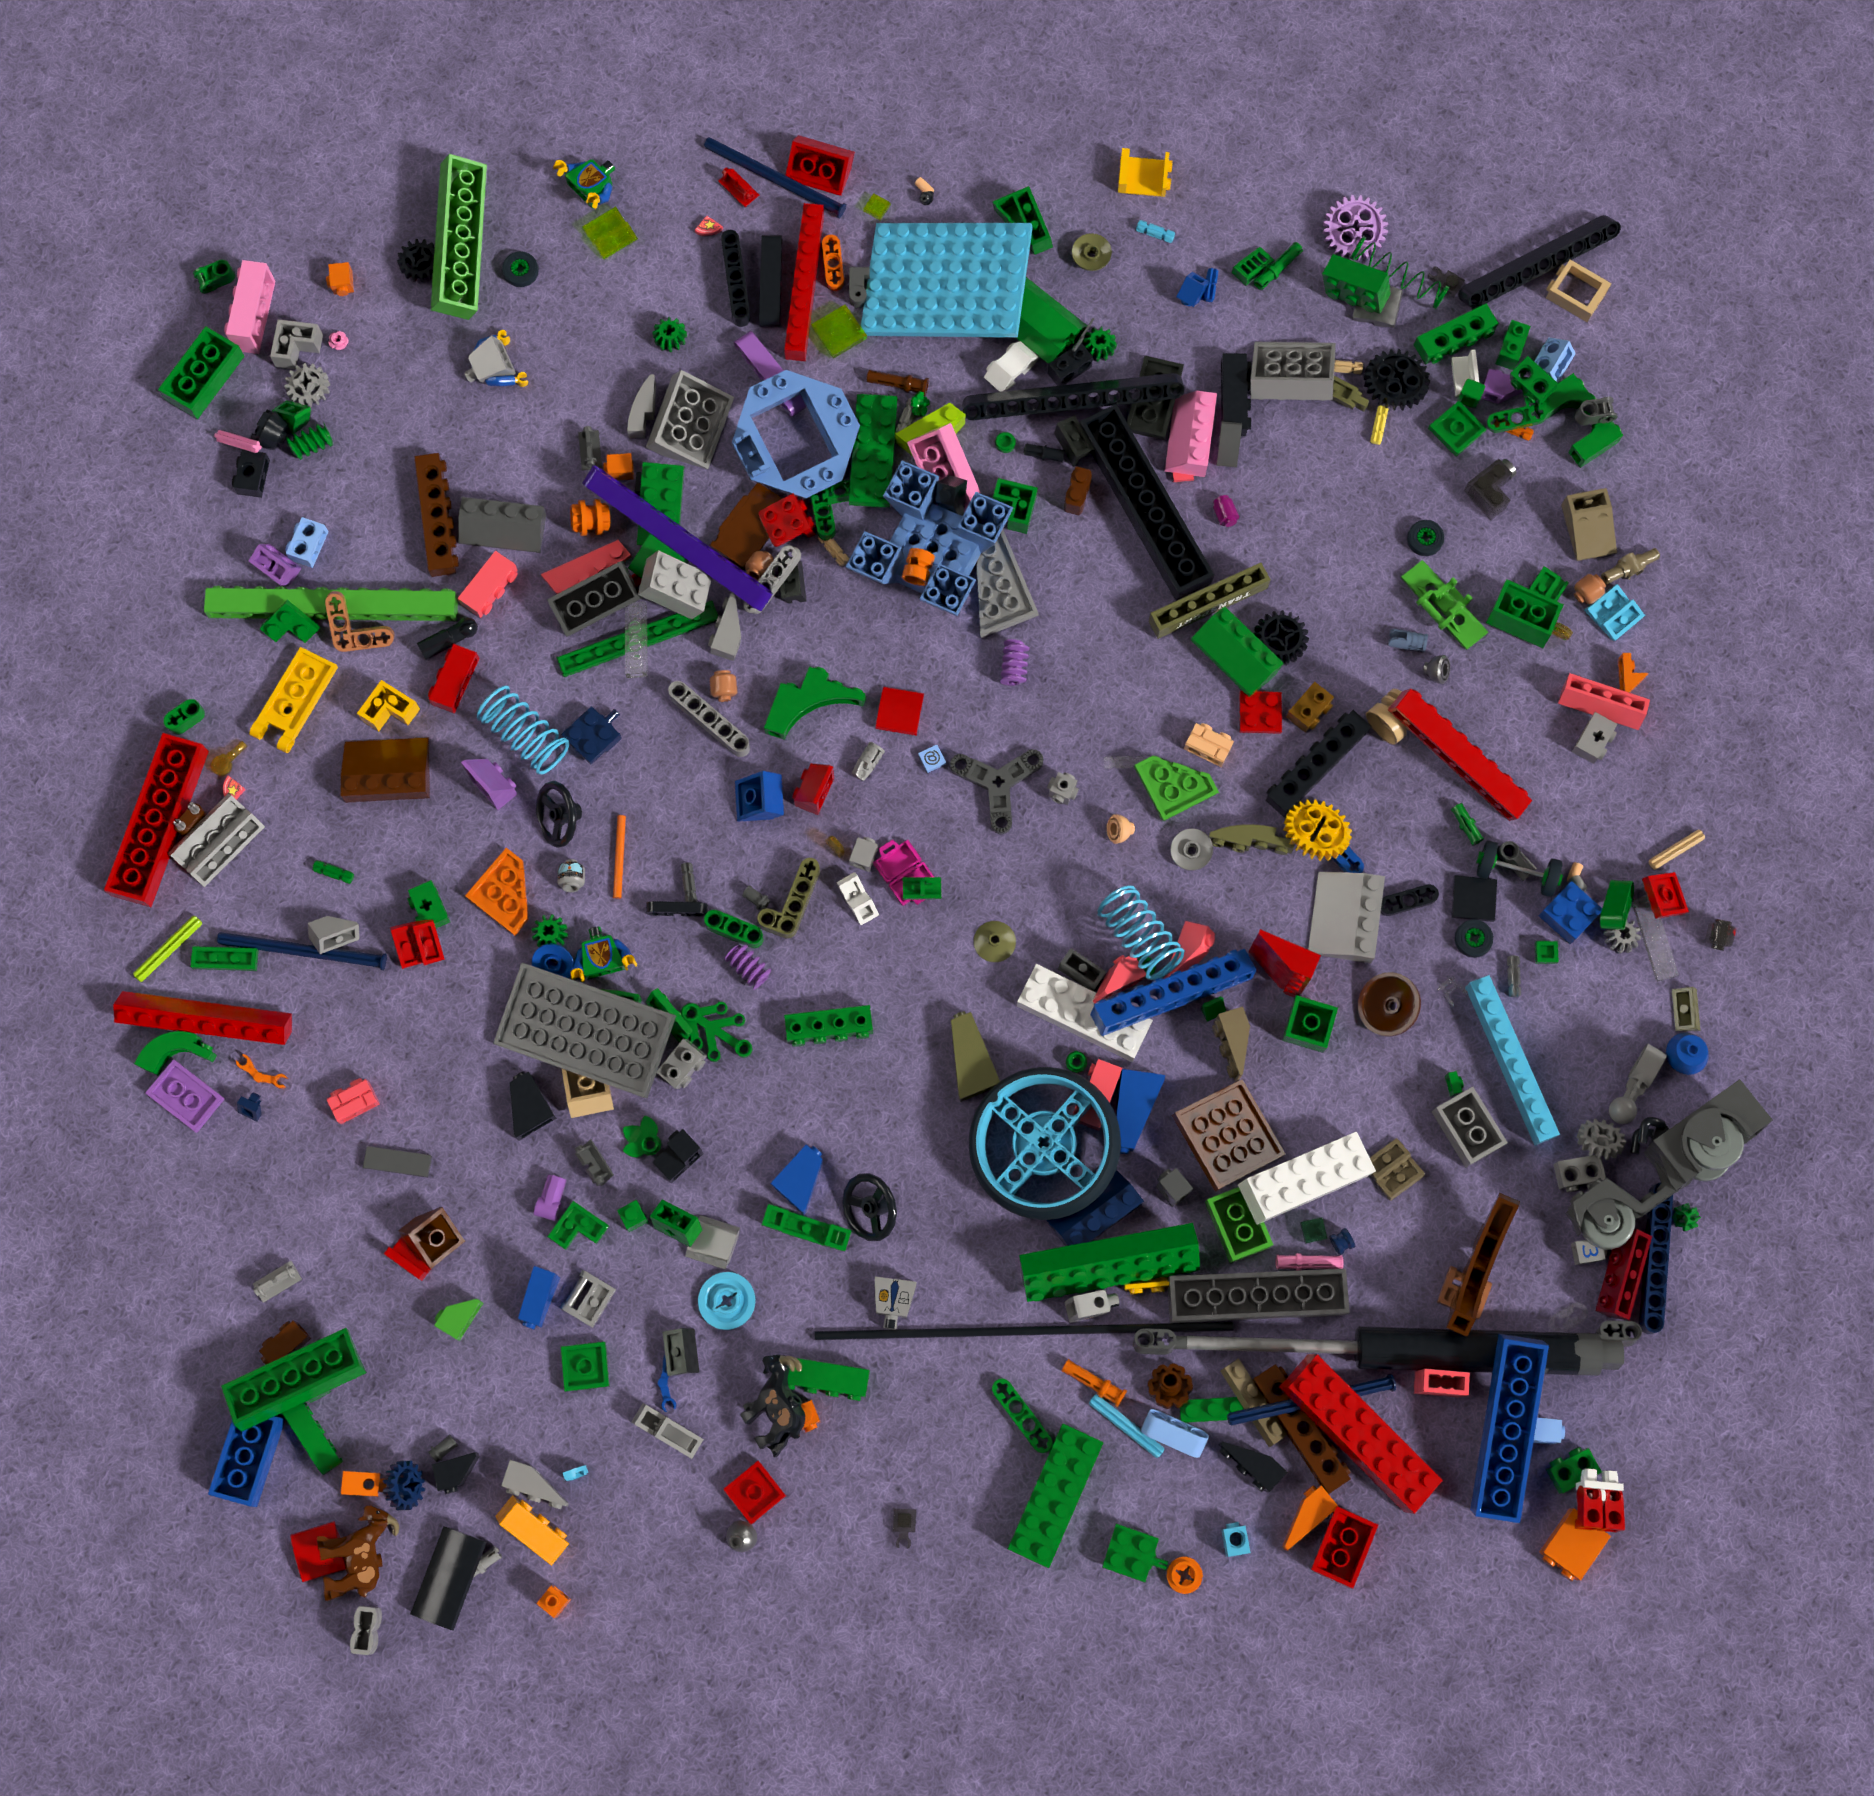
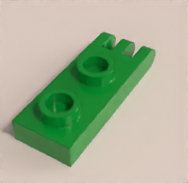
M658 988L653 990L645 1001L646 1004L676 1015L671 1034L679 1043L683 1039H688L693 1031L692 1028L684 1020L681 1013L669 1002L665 994Z

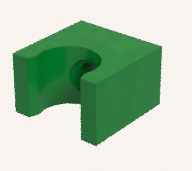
M649 534L628 569L642 579L646 559L658 550L686 564L689 561L654 535Z

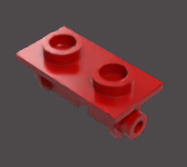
M726 167L723 169V177L718 182L741 205L747 207L760 196L733 168L728 169Z

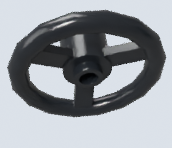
M557 781L545 783L539 790L536 800V815L541 824L543 836L548 844L556 848L567 846L573 839L576 821L582 817L581 806L578 803H574L568 789ZM552 789L557 790L565 802L555 803L547 795L548 792ZM544 804L550 809L549 817L554 823L553 834L548 832L542 823ZM568 823L566 833L560 839L562 826Z
M861 1173L851 1178L843 1193L844 1216L850 1228L859 1237L867 1241H881L889 1236L895 1227L897 1217L895 1198L888 1185L881 1178L871 1173ZM861 1182H870L877 1186L875 1193L865 1198L852 1195L856 1185ZM851 1205L862 1208L864 1215L870 1218L872 1233L864 1230L857 1223ZM888 1213L887 1223L881 1230L879 1217Z

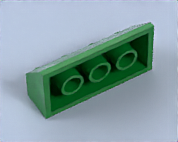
M1225 606L1215 613L1191 638V641L1248 697L1252 696L1269 682L1284 664Z

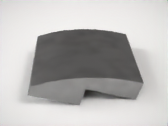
M1390 286L1391 295L1380 314L1368 312L1364 308L1355 305L1353 320L1357 322H1371L1379 327L1395 328L1403 291Z

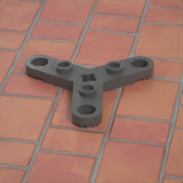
M1031 749L997 770L963 754H957L951 759L950 769L953 774L988 790L991 828L997 834H1006L1012 827L1010 788L1038 771L1042 767L1044 759L1040 751ZM1032 755L1039 759L1038 764L1033 766L1028 764L1027 758ZM963 760L967 766L964 770H958L955 767V762ZM996 778H1000L1002 782L1004 781L1001 787H997L992 782H995ZM1003 818L1008 824L1005 828H999L995 824L996 820Z

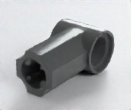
M1506 841L1498 847L1497 856L1501 861L1534 871L1537 869L1519 850L1515 842ZM1504 847L1511 848L1513 853L1511 857L1503 853ZM1511 869L1522 881L1531 875Z

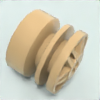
M1394 688L1381 699V703H1376L1366 712V719L1372 726L1371 728L1384 741L1392 745H1396L1407 735V730L1410 731L1388 711V708L1402 692Z

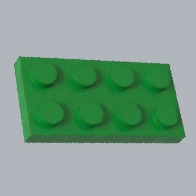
M643 462L640 497L680 525L685 466ZM638 525L637 545H643L649 534H651L640 525Z

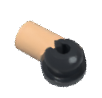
M920 177L915 182V185L922 191L920 201L924 205H929L933 201L934 189Z

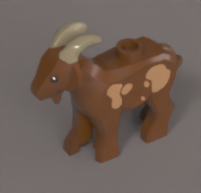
M366 1505L364 1507V1514L358 1518V1521H368L369 1525L341 1538L328 1539L324 1536L316 1537L318 1551H320V1560L344 1557L347 1575L340 1580L323 1577L325 1601L343 1596L353 1589H357L358 1594L365 1598L367 1597L366 1594L376 1587L379 1579V1567H382V1558L380 1553L376 1554L375 1543L389 1524L392 1526L393 1535H398L399 1524L393 1516L382 1509Z

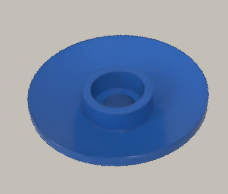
M545 944L535 951L532 957V966L570 978L574 961L571 954L564 947L557 944ZM552 959L557 960L558 964H554Z

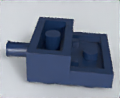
M591 706L561 736L566 738L569 744L591 765L605 751L608 752L622 739L620 733L612 726V722L620 714L616 709H613L605 717Z

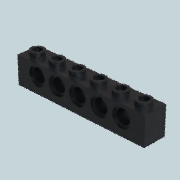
M1352 710L1349 714L1345 712L1338 719L1337 722L1339 724L1335 728L1331 726L1324 733L1323 736L1325 738L1321 742L1316 741L1309 749L1311 752L1306 757L1302 755L1296 761V767L1292 771L1288 769L1280 778L1282 781L1278 785L1273 784L1266 792L1268 796L1265 801L1280 815L1285 817L1293 805H1297L1369 732L1372 726L1356 711ZM1345 730L1349 732L1350 737L1342 736L1340 731ZM1326 745H1333L1336 751H1329ZM1312 759H1319L1322 765H1314ZM1304 773L1308 779L1301 780L1298 774ZM1283 788H1291L1293 790V794H1286Z

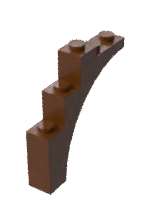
M1502 1193L1498 1194L1475 1238L1472 1254L1463 1270L1461 1283L1452 1299L1446 1328L1468 1336L1476 1320L1481 1298L1493 1264L1518 1210L1520 1201Z

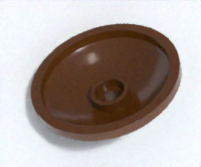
M1394 972L1381 973L1371 978L1364 985L1358 999V1012L1363 1024L1373 1033L1387 1037L1400 1035L1411 1028L1417 1020L1421 1008L1420 994L1415 984L1406 976ZM1396 1003L1397 1008L1392 1010L1391 1006Z

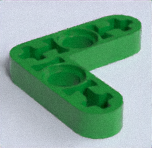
M1526 372L1520 373L1521 379H1528V377H1524ZM1541 385L1534 388L1538 393L1543 392ZM1523 392L1524 407L1491 414L1487 419V427L1493 433H1500L1541 424L1545 421L1547 415L1545 401L1540 406H1537L1538 412L1543 414L1540 415L1539 419H1536V416H1532L1536 403L1532 404L1525 397L1526 394ZM1518 413L1522 416L1523 420L1515 424L1511 421V416ZM1504 416H1508V426H1505L1506 422L1499 423V427H1495L1494 424L1491 425L1493 419L1497 418L1498 421H1504Z
M850 480L841 481L820 491L823 502L819 503L817 493L811 496L817 534L824 541L834 538L836 534L831 504L849 501ZM838 488L846 491L843 495H836L834 492ZM820 509L829 511L826 516H820L817 512ZM827 522L828 533H825L823 523Z

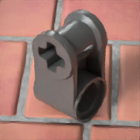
M1613 397L1584 401L1575 413L1576 422L1580 425L1609 423L1616 420L1618 416L1617 413H1614Z

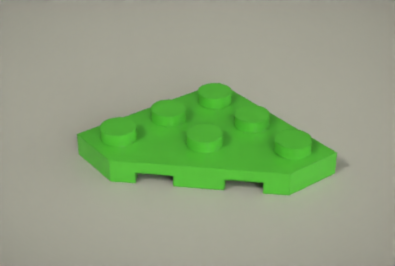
M1151 756L1134 765L1162 821L1219 793L1210 774L1190 769L1175 762L1172 763L1159 757Z

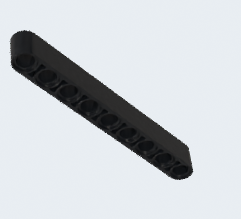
M1606 215L1599 216L1464 285L1459 290L1458 297L1468 306L1478 308L1565 264L1570 259L1572 260L1612 240L1620 233L1621 225Z

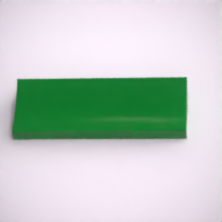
M344 1328L232 1380L221 1387L233 1423L242 1432L367 1372L358 1355L349 1330Z

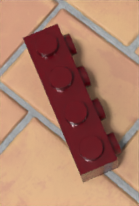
M1634 1229L1633 1234L1626 1243L1612 1249L1595 1311L1610 1318L1630 1320L1652 1239L1651 1235Z

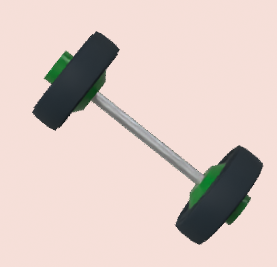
M1487 840L1482 852L1479 851L1476 860L1478 864L1477 877L1488 879L1491 870L1496 864L1542 877L1541 894L1544 896L1552 897L1557 886L1561 884L1563 874H1561V860L1551 858L1547 868L1541 873L1498 861L1496 854L1498 843Z

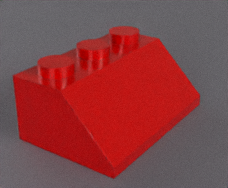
M798 135L792 141L786 176L803 185L842 196L852 168L855 152Z
M1336 1506L1311 1570L1342 1586L1353 1589L1378 1524Z

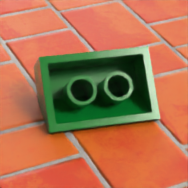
M1506 579L1486 623L1540 648H1544L1553 632L1564 604Z

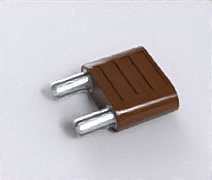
M189 803L190 805H188L185 813L179 819H175L177 821H174L175 829L181 836L187 835L207 815L206 811L199 804Z

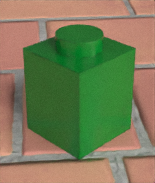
M637 1200L617 1210L629 1232L649 1222Z

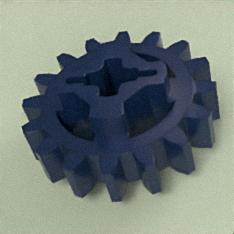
M397 1461L396 1464H391V1471H386L388 1479L383 1480V1483L387 1484L383 1492L388 1493L385 1500H391L390 1507H396V1510H412V1507L418 1506L417 1500L423 1499L420 1494L425 1491V1488L422 1487L425 1479L420 1477L423 1471H417L418 1464H413L412 1461Z

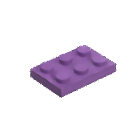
M174 1059L146 1091L149 1097L196 1133H198L225 1100L224 1097Z

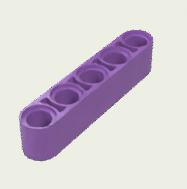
M752 331L747 332L734 341L735 348L742 352L743 355L741 356L749 365L751 364L754 367L753 371L761 380H766L784 371ZM801 395L781 404L785 410L787 409L790 412V417H793L807 407Z

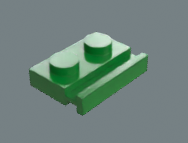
M1544 566L1529 589L1558 601L1569 582H1565L1559 575Z

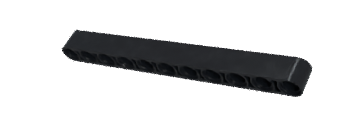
M1176 373L969 395L964 398L962 407L963 413L966 414V419L982 420L1112 406L1115 404L1122 405L1177 399L1183 395L1185 389L1182 377ZM1172 384H1178V385H1179V386L1176 387V388H1171V387H1170ZM1158 386V389L1150 390L1151 387ZM1133 388H1137V389H1138V391H1136V392H1134V393H1133V392H1129V391H1130L1131 389H1133ZM1113 390L1118 391V393L1114 395L1109 394V392ZM1091 393H1097L1094 397L1089 396ZM1070 395H1077L1075 399L1068 398ZM1050 397L1057 398L1055 401L1048 400ZM1031 399L1037 400L1035 403L1028 402ZM1011 401L1016 402V404L1013 406L1008 405V403ZM991 403L996 404L993 408L988 407ZM969 406H975V407H976V408L973 409V410L967 409V407H969Z

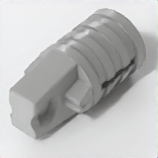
M869 742L864 752L858 758L852 774L857 779L864 781L874 770L885 751L877 744Z

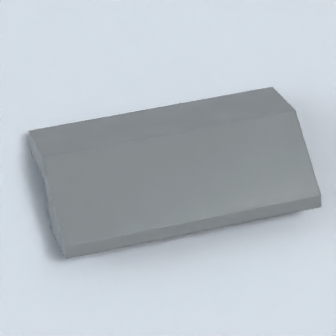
M228 793L168 854L205 887L265 826Z

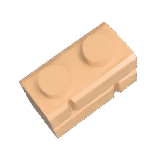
M1196 723L1185 744L1184 750L1222 767L1234 741L1226 733L1220 732L1218 734L1212 731V727L1204 723L1199 725Z

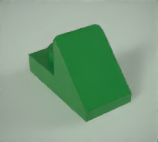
M287 400L272 409V412L276 411L286 420L290 432L294 434L308 424L311 408L310 406Z

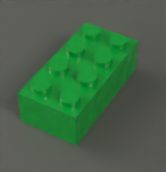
M205 326L159 387L158 391L165 401L198 420L245 356L237 344Z

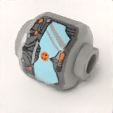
M568 859L561 863L557 870V884L566 892L578 891L585 884V867L574 859Z

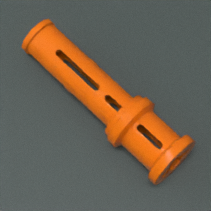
M1070 1359L1066 1361L1061 1370L1098 1392V1397H1104L1113 1402L1117 1408L1127 1393L1126 1389H1119L1111 1384L1109 1379L1102 1380Z

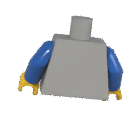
M500 330L498 336L492 335L478 340L473 352L468 357L472 368L465 372V376L469 382L472 383L478 379L488 386H512L515 383L520 387L528 385V381L520 380V378L527 377L525 372H520L517 377L514 376L516 372L504 347L509 344L510 337L502 338L507 335L505 330Z

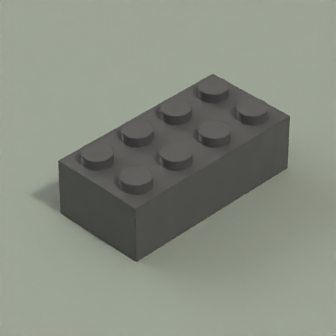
M620 561L547 599L566 637L641 600L643 597L638 595L639 589L624 561Z

